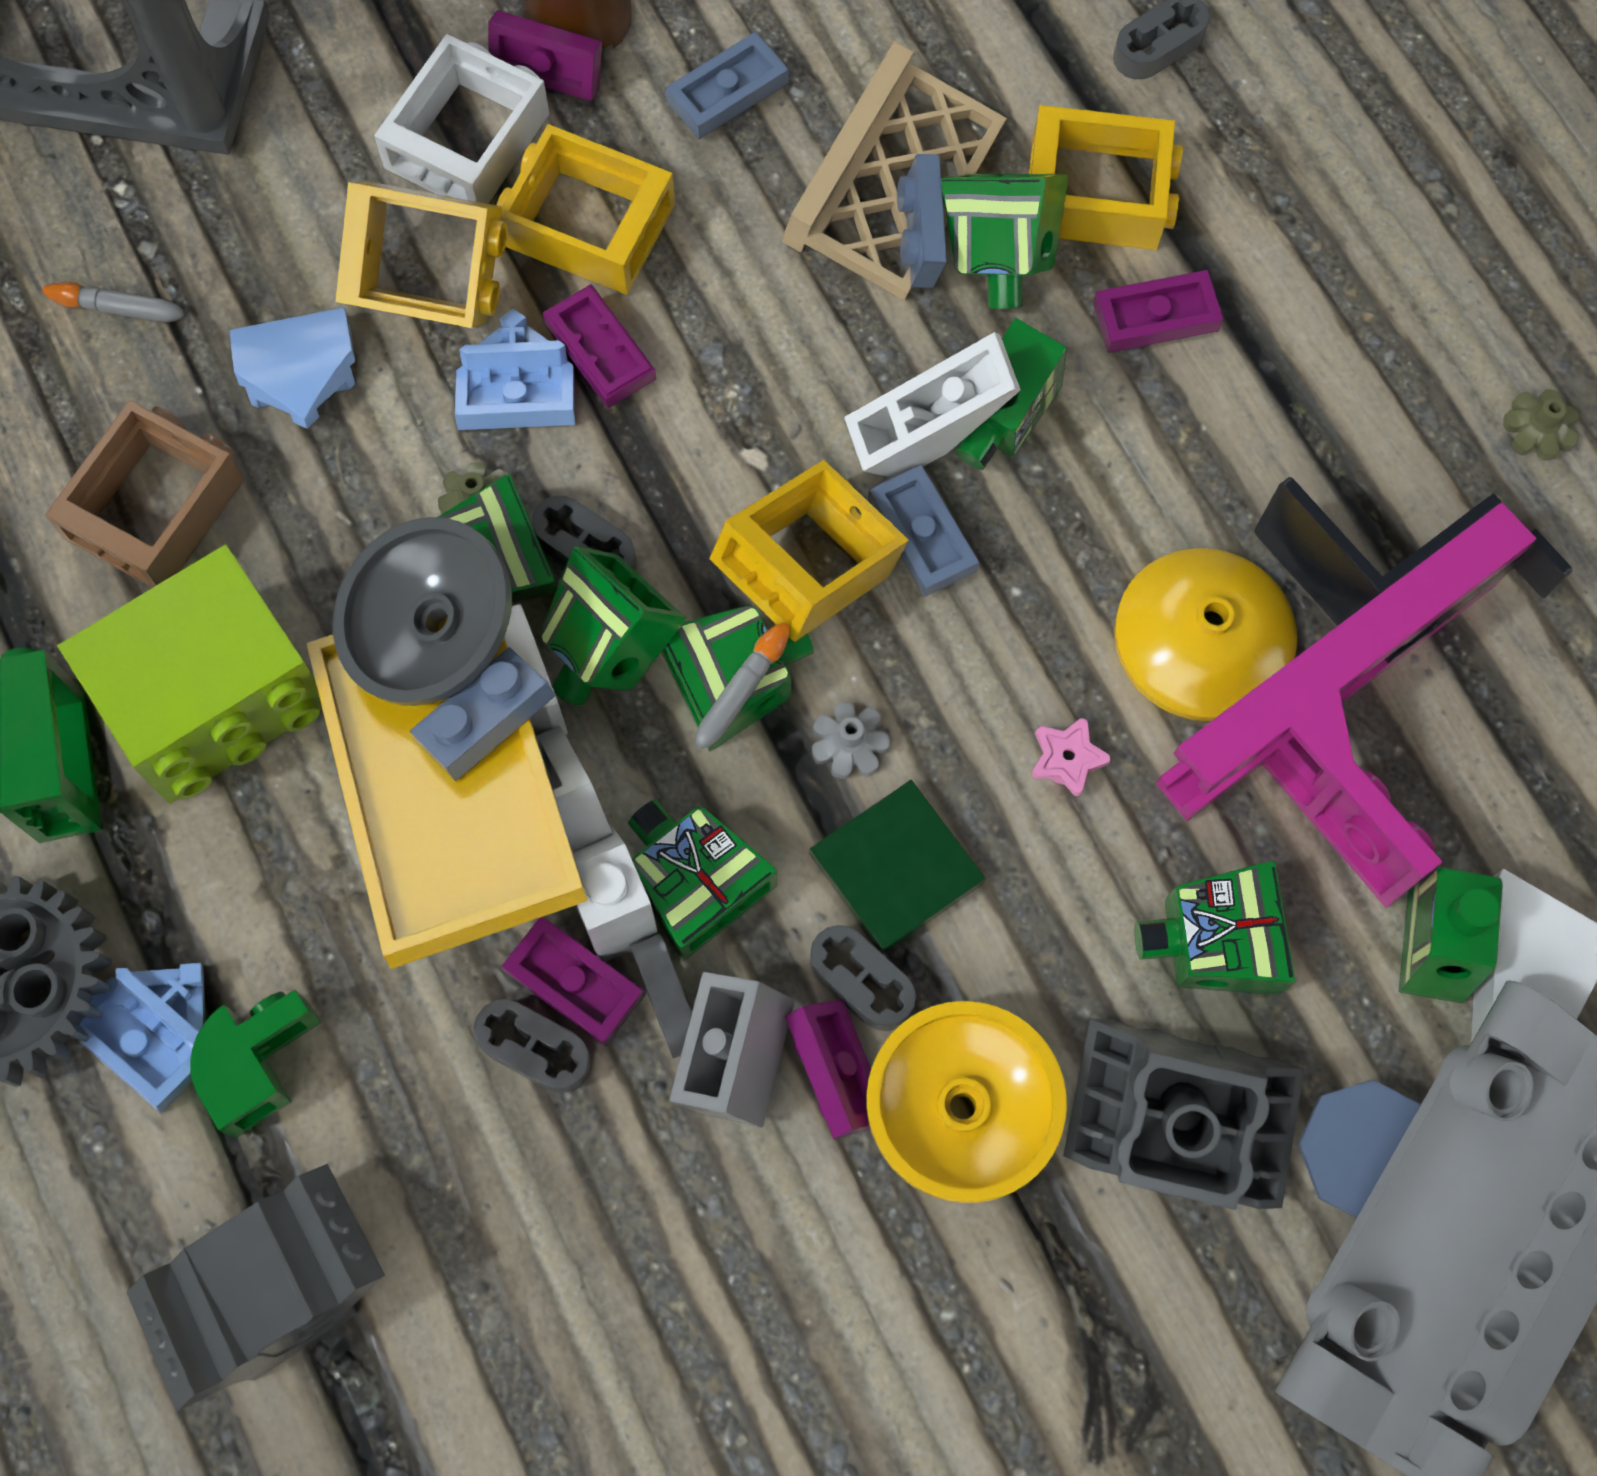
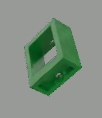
M15 648L4 652L0 658V813L38 843L102 831L85 692L45 650Z

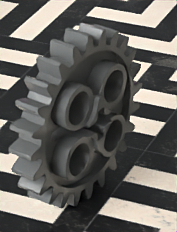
M14 876L8 888L0 883V1080L14 1087L21 1086L24 1069L28 1073L40 1078L46 1077L47 1065L45 1058L49 1055L67 1063L70 1060V1056L64 1043L70 1037L78 1041H88L89 1036L79 1024L84 1017H102L103 1012L98 1007L90 1004L92 995L103 994L111 989L110 985L95 978V973L112 965V959L100 952L94 951L107 938L105 934L93 927H89L96 918L92 913L81 906L76 907L78 900L63 890L57 892L56 888L42 880H38L33 885L20 876ZM30 928L28 940L22 947L17 949L18 939L22 933ZM51 983L50 995L45 1002L37 1006L39 993L45 986Z

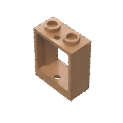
M129 400L51 505L45 516L64 540L153 588L182 569L238 490L244 478L232 458L235 455L234 451L225 442L209 433H204L201 438L185 430V425L176 416L159 406H154L150 411ZM150 445L204 474L153 547L98 517Z

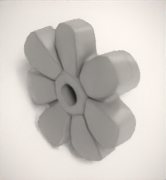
M838 703L834 708L835 720L826 715H820L813 725L814 734L822 738V740L814 743L812 746V756L815 762L821 765L833 759L831 773L834 777L847 779L850 777L854 765L862 776H871L879 768V761L873 753L884 754L889 750V735L885 732L875 731L880 725L881 716L871 707L864 709L859 716H856L852 703Z

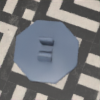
M1375 1080L1320 1096L1298 1142L1318 1199L1357 1219L1421 1104Z

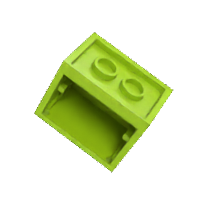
M226 544L57 645L133 768L169 804L177 799L185 800L200 794L211 784L212 777L231 765H243L254 760L263 753L268 742L286 731L295 732L307 727L317 719L322 709L313 675Z

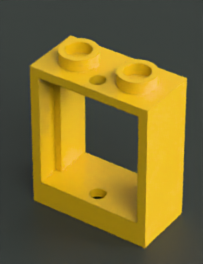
M1039 105L1032 138L1029 174H1055L1057 148L1153 159L1149 204L1066 195L1059 239L1157 250L1164 228H1174L1178 211L1179 195L1169 193L1170 179H1178L1183 154V145L1173 144L1175 120Z
M547 124L537 143H530L526 148L521 161V173L512 189L509 187L505 188L498 199L497 206H502L501 221L507 223V242L505 247L628 295L675 207L673 173ZM560 173L632 201L606 250L534 222Z
M370 181L348 182L335 302L468 328L487 324L488 316H494L497 310L500 295L499 282L493 280L496 257H502L507 242V223L501 221L502 206ZM387 203L477 220L466 304L378 288Z
M822 460L727 519L709 559L775 624L787 623L789 625V637L796 642L887 579L909 540L854 489L847 480L825 460ZM856 507L860 510L861 515L857 512ZM805 514L858 563L825 587H822L771 538V536Z

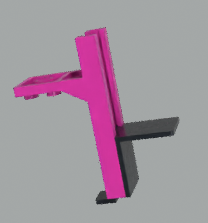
M1288 477L1278 485L1254 532L1337 627L1180 744L1174 752V756L1180 762L1161 775L1156 785L1188 822L1263 765L1384 907L1387 908L1441 864L1442 861L1434 853V844L1425 830L1414 822H1407L1391 804L1390 794L1381 780L1370 772H1363L1355 763L1342 703L1496 587L1511 570L1515 569L1542 598H1546L1555 591L1573 570L1569 563L1536 528L1530 532L1493 493L1384 576H1381L1292 477Z

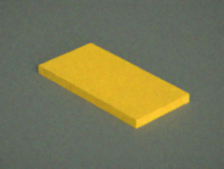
M448 617L440 622L438 632L444 627ZM333 634L306 643L382 954L390 969L588 901L530 718L461 778L455 781L418 744L410 733L412 728L448 698L418 706H404L381 700L366 692L350 678L339 660ZM505 636L492 661L508 648Z

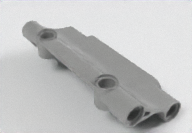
M1509 980L1505 982L1471 1044L1458 1046L1450 1051L1443 1060L1433 1085L1323 1279L1311 1293L1306 1313L1310 1329L1274 1391L1407 1476H1484L1494 1457L1485 1450L1489 1442L1500 1446L1512 1444L1520 1439L1528 1430L1597 1304V1035L1547 996L1515 981Z

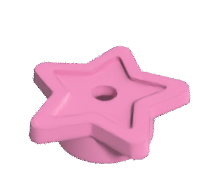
M1084 718L1077 720L1064 731L1040 726L1035 730L1036 738L1043 752L1031 773L1035 779H1051L1056 783L1065 785L1073 795L1080 796L1083 793L1088 772L1110 764V755L1090 743L1088 721ZM1063 752H1073L1074 759L1066 760L1063 757Z

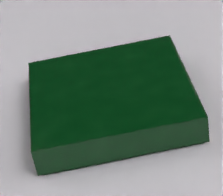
M912 779L809 848V855L882 954L982 886L986 880L985 876Z

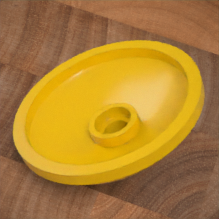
M1191 548L1175 551L1152 561L1133 578L1125 590L1117 609L1114 640L1119 661L1126 675L1137 690L1149 701L1179 717L1197 721H1212L1295 658L1297 626L1288 599L1279 585L1263 569L1231 552L1211 548ZM1209 611L1218 613L1222 617L1224 624H1210L1205 619L1204 613Z
M955 1001L935 1005L918 1012L899 1025L890 1034L878 1052L871 1068L867 1085L866 1109L870 1130L880 1153L889 1166L904 1181L917 1190L937 1199L955 1203H981L996 1200L1017 1191L1035 1178L1046 1166L1059 1145L1063 1134L1067 1112V1096L1064 1078L1055 1055L1040 1034L1028 1023L1011 1012L994 1005L973 1001ZM956 1097L968 1098L974 1106L973 1116L967 1119L956 1117L950 1108L951 1101Z

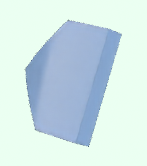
M345 307L230 330L234 373L238 384L245 387L252 406L260 408L270 405L291 415L293 423L308 429L319 418L317 408L334 392L350 390L355 385L350 368L355 362L351 325Z
M514 308L500 318L501 327L479 344H466L459 349L462 366L456 370L455 419L458 430L575 425V374L573 364L567 361L565 344L559 340L549 341L527 325L526 317Z
M202 963L180 964L179 969L130 972L128 968H117L116 977H111L106 982V984L111 986L110 991L93 995L90 1004L98 1007L103 1012L102 1017H84L79 1024L87 1032L89 1039L87 1042H78L160 1114L192 1081L190 1073L192 1047L199 1030L206 1021Z

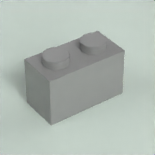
M703 972L669 1101L707 1116L763 1128L788 1029L785 1016L792 1013L795 1000L759 981Z

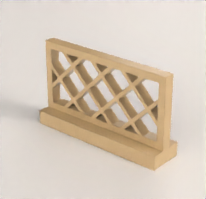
M894 41L790 215L782 243L802 253L807 245L905 300L912 288L910 267L902 278L882 267L877 254L879 250L900 246L904 229H907L905 214L898 210L897 190L890 171L911 167L916 154L939 155L940 161L953 159L958 175L976 174L1007 118L911 64L910 61L914 52ZM910 86L932 97L936 111L911 116L905 99ZM897 110L899 118L892 119L894 113ZM969 118L988 130L983 139L960 144L953 121ZM941 124L948 146L923 151L916 128ZM904 131L912 154L886 159L880 137ZM872 153L874 161L866 163ZM973 154L967 165L965 156ZM879 174L886 197L860 203L854 185L856 178ZM845 197H847L849 205L840 207ZM944 205V207H943V215H944V229H945L948 223H947V217H946V211H945V205ZM891 209L899 233L872 239L865 215ZM853 217L861 241L843 245L824 233L830 222Z

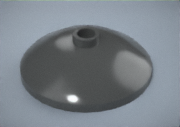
M426 517L404 522L384 532L373 540L355 559L342 581L335 601L333 638L339 660L345 671L366 692L381 700L398 705H426L438 702L461 691L473 682L489 665L506 634L512 608L511 582L506 565L490 541L470 526L456 520ZM448 617L444 627L438 632L440 622Z

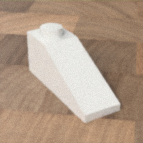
M994 332L850 413L844 419L862 470L893 478L921 464L925 466L949 453L1021 389L1001 336Z

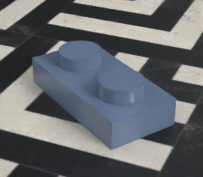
M755 31L665 87L666 101L695 136L701 139L788 84L789 69Z
M916 154L907 176L900 177L897 188L899 212H906L907 229H904L901 237L900 255L902 264L910 265L911 287L933 288L947 263L939 155Z
M922 464L869 489L868 501L909 540L901 554V558L924 597L977 572L979 566L978 559Z
M508 647L491 661L473 682L445 700L412 728L410 733L418 744L457 781L552 700L555 694L548 682L514 650Z

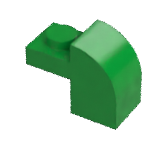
M296 990L287 995L284 992H277L264 998L250 1010L252 1017L243 1022L239 1015L223 1005L205 1021L195 1038L190 1058V1073L195 1091L217 1129L234 1139L292 1102L266 1059L322 1023L311 1004Z

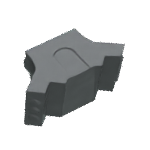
M1090 1019L1063 1156L1087 1168L1117 1175L1119 1183L1236 1210L1238 1204L1257 1209L1282 1208L1304 1068L1276 1057H1256L1234 1047L1212 1046L1190 1041L1157 1029H1137L1114 1019Z
M328 1164L298 1175L282 1192L257 1201L184 1248L169 1264L142 1275L126 1293L176 1412L232 1384L247 1380L255 1381L356 1315L357 1312L353 1305L375 1286L385 1274Z

